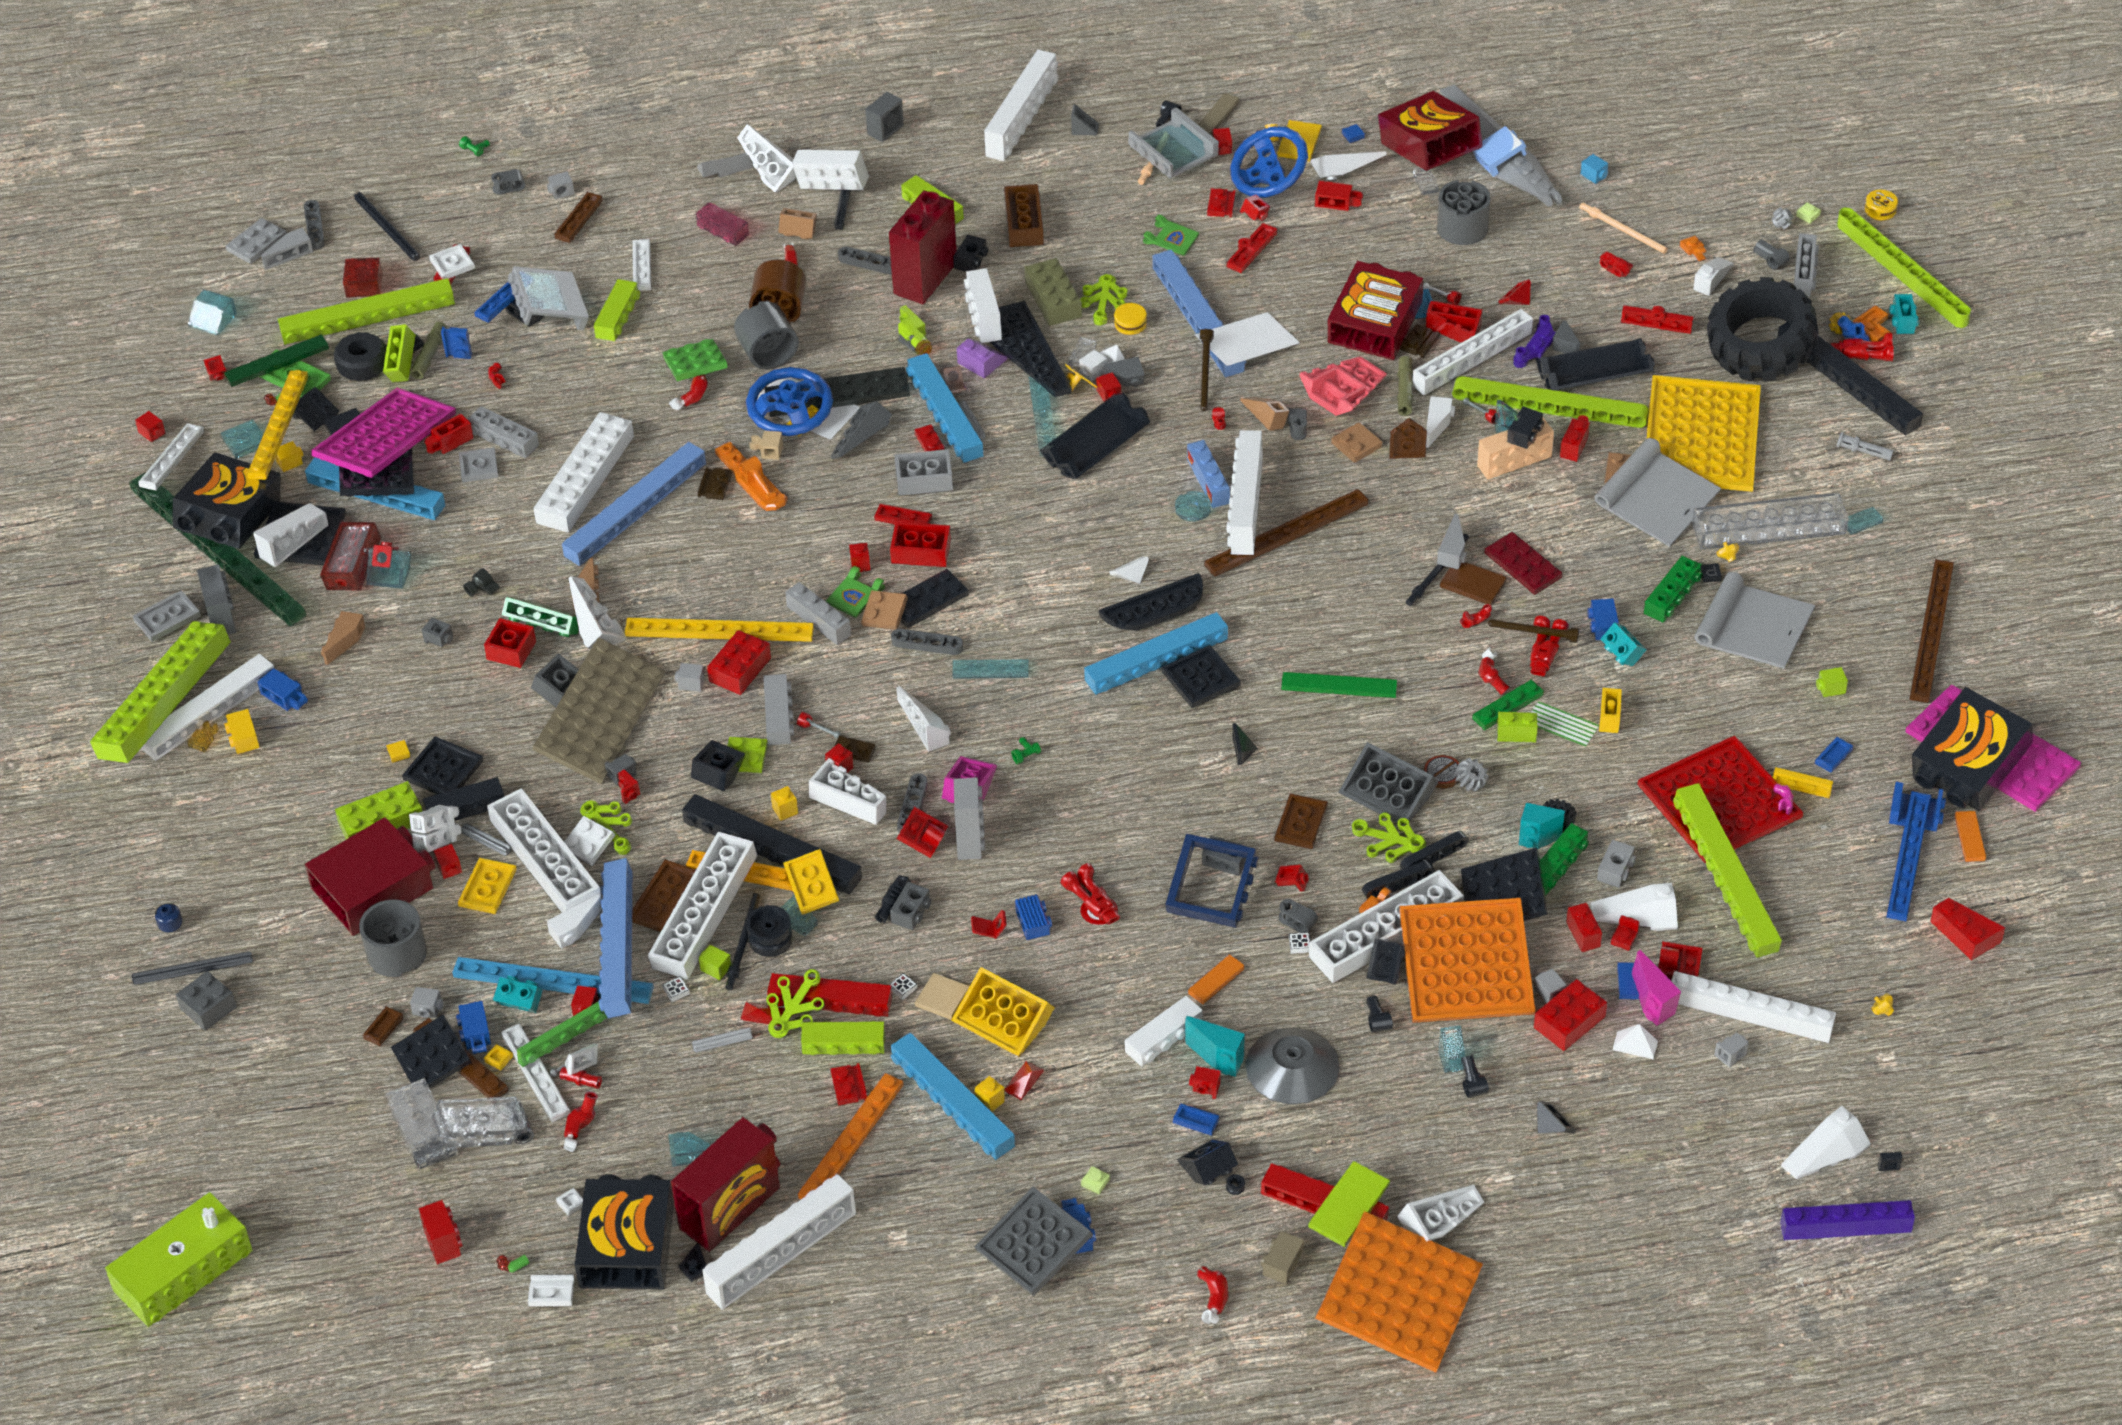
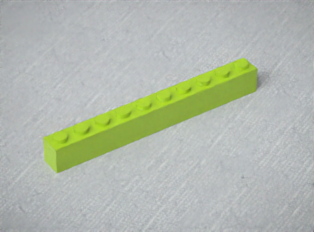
M446 278L278 318L277 320L283 343L286 345L307 340L321 334L324 336L454 305L455 302L450 282Z
M1699 783L1677 789L1673 799L1676 809H1679L1683 823L1687 824L1692 840L1696 841L1699 854L1704 857L1708 871L1712 872L1716 886L1720 887L1725 903H1728L1730 906L1732 917L1737 920L1741 934L1745 935L1750 951L1754 952L1756 958L1779 952L1782 940Z

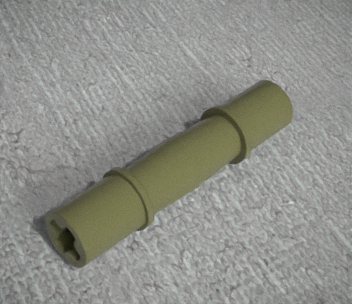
M436 322L428 334L427 341L422 347L419 356L416 357L410 371V375L413 378L422 379L430 367L431 360L438 346L442 343V327L448 329L444 323Z
M1402 356L1399 358L1397 373L1399 378V394L1397 395L1398 413L1402 416H1408L1412 413L1413 360L1409 356Z

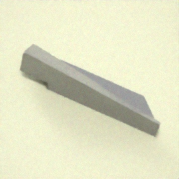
M742 153L733 157L702 162L697 165V168L703 178L718 174L719 178L753 168L754 163L747 153Z

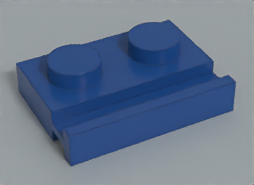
M442 327L441 335L445 356L471 359L472 350L468 329L452 327L445 329V327Z

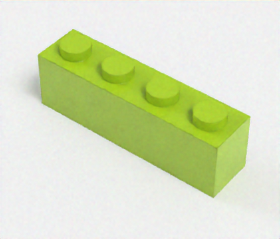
M917 175L901 184L902 198L911 204L923 190L933 191L940 196L953 200ZM954 200L956 225L964 219L963 206Z
M617 279L594 323L595 338L616 341L618 335H621L624 323H627L628 316L633 311L636 300L640 298L637 282Z
M884 1021L802 1022V1054H884Z

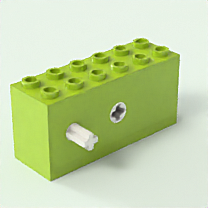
M208 1192L107 1265L105 1270L114 1293L147 1327H150L152 1324L160 1321L171 1310L176 1309L186 1299L194 1296L205 1285L213 1282L224 1271H228L239 1260L247 1257L253 1250L245 1226L211 1192Z

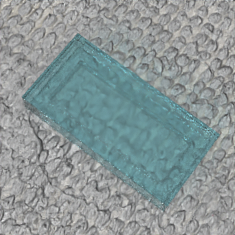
M1874 507L1843 518L1841 524L1853 535L1883 523L1884 518Z

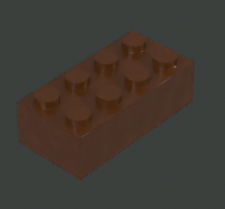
M1038 184L1004 186L1009 246L1044 245Z

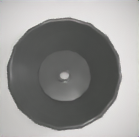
M1296 1027L1276 1029L1261 1036L1250 1047L1245 1061L1247 1078L1256 1091L1272 1101L1289 1105L1309 1103L1324 1096L1336 1083L1340 1070L1338 1055L1328 1040L1313 1031Z

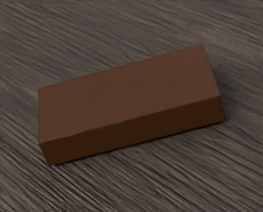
M386 1006L363 1033V1039L380 1047L403 1020V1014Z

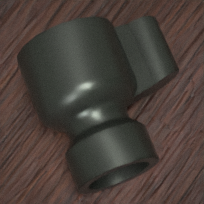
M481 568L473 574L472 581L466 582L463 588L469 596L473 597L478 593L479 589L492 595L500 586L493 580L487 570Z

